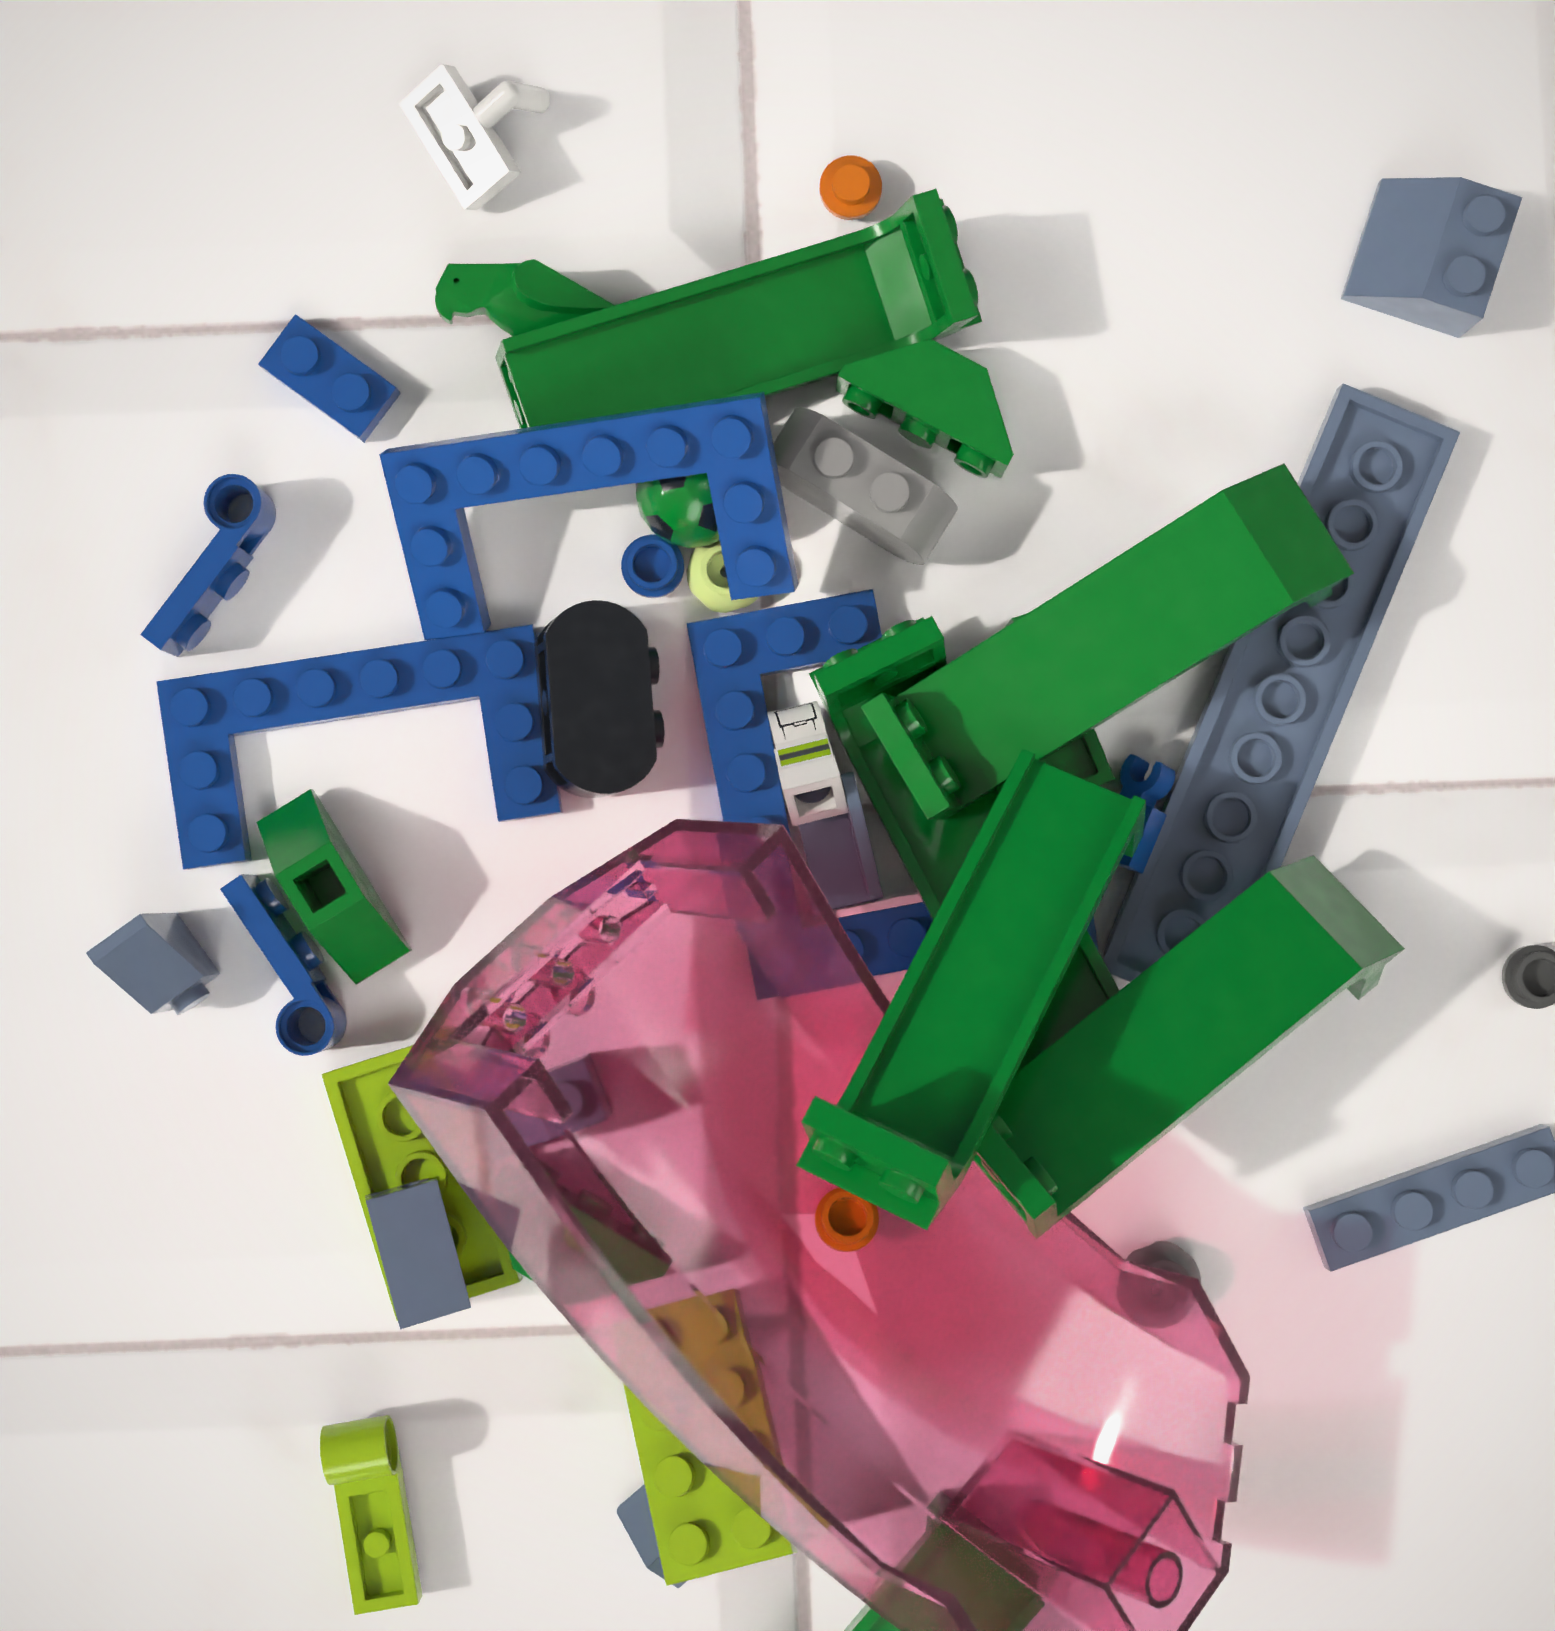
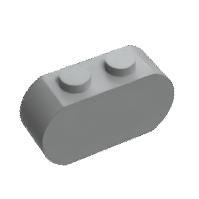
M796 407L773 443L780 484L894 556L907 562L924 565L958 511V506L954 500L935 483L823 414L811 409Z

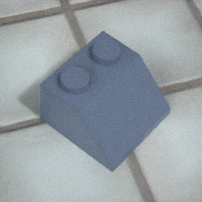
M1463 177L1382 178L1378 182L1340 299L1460 338L1484 318L1523 197Z

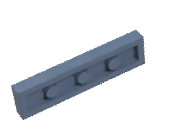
M1539 1124L1303 1207L1324 1268L1332 1272L1554 1194L1555 1140L1550 1126Z

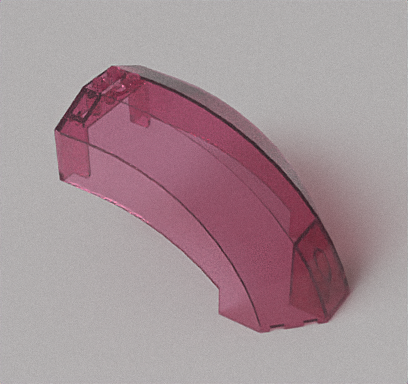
M675 819L549 897L454 983L388 1085L479 1212L549 1301L648 1410L760 1517L817 1566L901 1631H1188L1229 1572L1232 1543L1221 1538L1225 1502H1237L1243 1445L1232 1442L1236 1404H1248L1251 1376L1199 1279L1123 1259L1071 1212L1036 1239L1028 1230L1025 1222L974 1161H972L962 1183L928 1230L877 1206L879 1226L874 1238L867 1246L858 1251L846 1253L833 1250L824 1244L815 1228V1211L822 1197L829 1191L838 1188V1186L796 1166L809 1142L801 1121L815 1096L835 1106L837 1105L890 1002L849 939L783 824Z

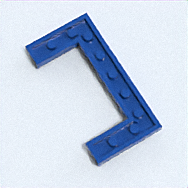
M764 392L388 448L379 454L424 640L484 633L491 626L464 510L466 507L707 473L731 600L795 592L799 585Z
M873 589L687 623L756 998L908 970L933 922L923 902L807 923L761 676L824 665L828 659L839 652L847 649H859L881 638L882 633Z
M533 624L485 631L484 633L432 639L156 681L183 870L252 861L234 736L480 699L498 822L563 813L559 786L548 777L543 766L534 647L535 640L537 639L535 626Z

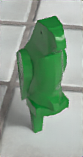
M536 259L526 260L522 263L503 264L448 263L435 288L436 310L439 316L450 325L453 324L454 316L472 317L486 315L492 322L511 336L614 306V304Z

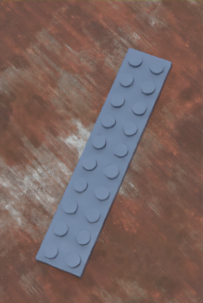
M1343 383L1336 389L1297 484L1349 563L1354 574L1331 587L1333 594L1310 608L1307 602H1303L1278 615L1229 646L1175 776L1174 784L1162 807L1161 812L1165 813L1167 817L1143 874L1135 872L1101 954L1111 975L1131 982L1266 873L1281 867L1460 435L1459 431Z

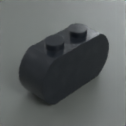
M591 600L581 602L567 608L550 621L539 633L534 643L543 766L548 777L564 791L584 798H602L630 789L642 781L656 763V748L663 747L665 736L664 720L660 710H653L652 685L658 684L660 665L657 649L648 646L646 627L631 611L609 601Z

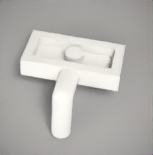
M441 64L407 95L399 105L463 208L477 211L521 173L493 126L512 109L535 113L545 112L550 105V95L542 87L514 81H504L478 103L457 68Z

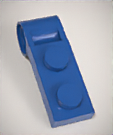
M226 474L220 476L208 486L203 501L205 514L210 522L220 530L140 634L161 651L179 657L184 649L191 651L199 645L211 627V621L208 619L222 599L226 601L232 599L245 585L250 574L246 567L254 558L252 554L274 526L276 508L272 498L253 481L243 475ZM250 494L253 498V509L250 515L241 522L231 523L228 518L230 503L240 495Z
M239 875L220 888V890L294 998L280 1010L277 1016L275 1029L279 1042L286 1050L299 1056L313 1055L334 1047L345 1034L347 1019L344 1009L325 982L327 978L319 968V965L324 963L321 951L305 931L296 934L283 914L289 909L288 903L270 879L265 878L261 881L257 875ZM307 1007L318 1010L325 1020V1032L318 1042H312L304 1038L298 1027L299 1016Z

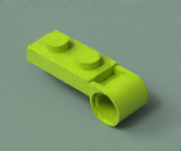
M383 1415L323 1426L320 1433L321 1464L327 1484L330 1486L334 1485L354 1615L418 1605L423 1595L403 1470L401 1468L396 1431L390 1415Z

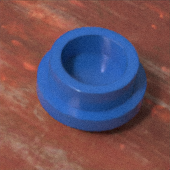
M656 534L644 535L631 542L624 551L621 561L622 575L628 587L636 594L646 598H661L672 593L681 583L685 570L683 555L678 546L669 544Z

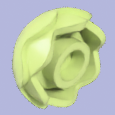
M720 541L707 547L695 548L688 564L687 582L693 595L707 608L715 612L727 613L747 607L757 600L758 597L731 600L727 578L720 574L721 569L725 567Z

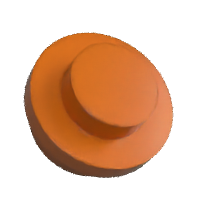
M855 155L839 157L828 164L821 175L819 184L820 198L825 208L832 215L844 220L861 219L869 215L880 201L882 193L881 176L877 168L863 157Z
M838 1187L826 1193L819 1201L815 1211L814 1223L818 1236L828 1247L839 1252H855L867 1246L874 1238L879 1226V1213L876 1205Z

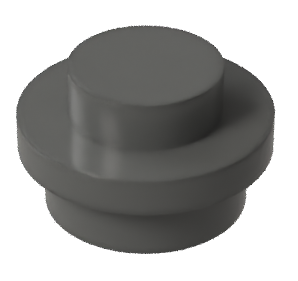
M1528 945L1515 950L1509 955L1502 968V984L1511 1000L1520 1006L1531 1009H1542L1555 1004L1554 950L1540 945Z

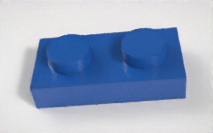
M296 314L258 363L265 372L363 443H365L401 394L396 386Z

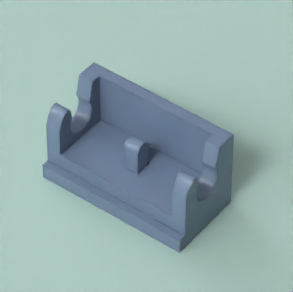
M421 1179L365 1195L400 1330L471 1308L437 1179Z

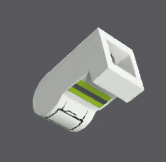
M818 701L768 712L776 747L774 749L775 758L792 826L849 813L841 776L832 752ZM831 786L829 794L821 801L815 803L802 802L795 796Z

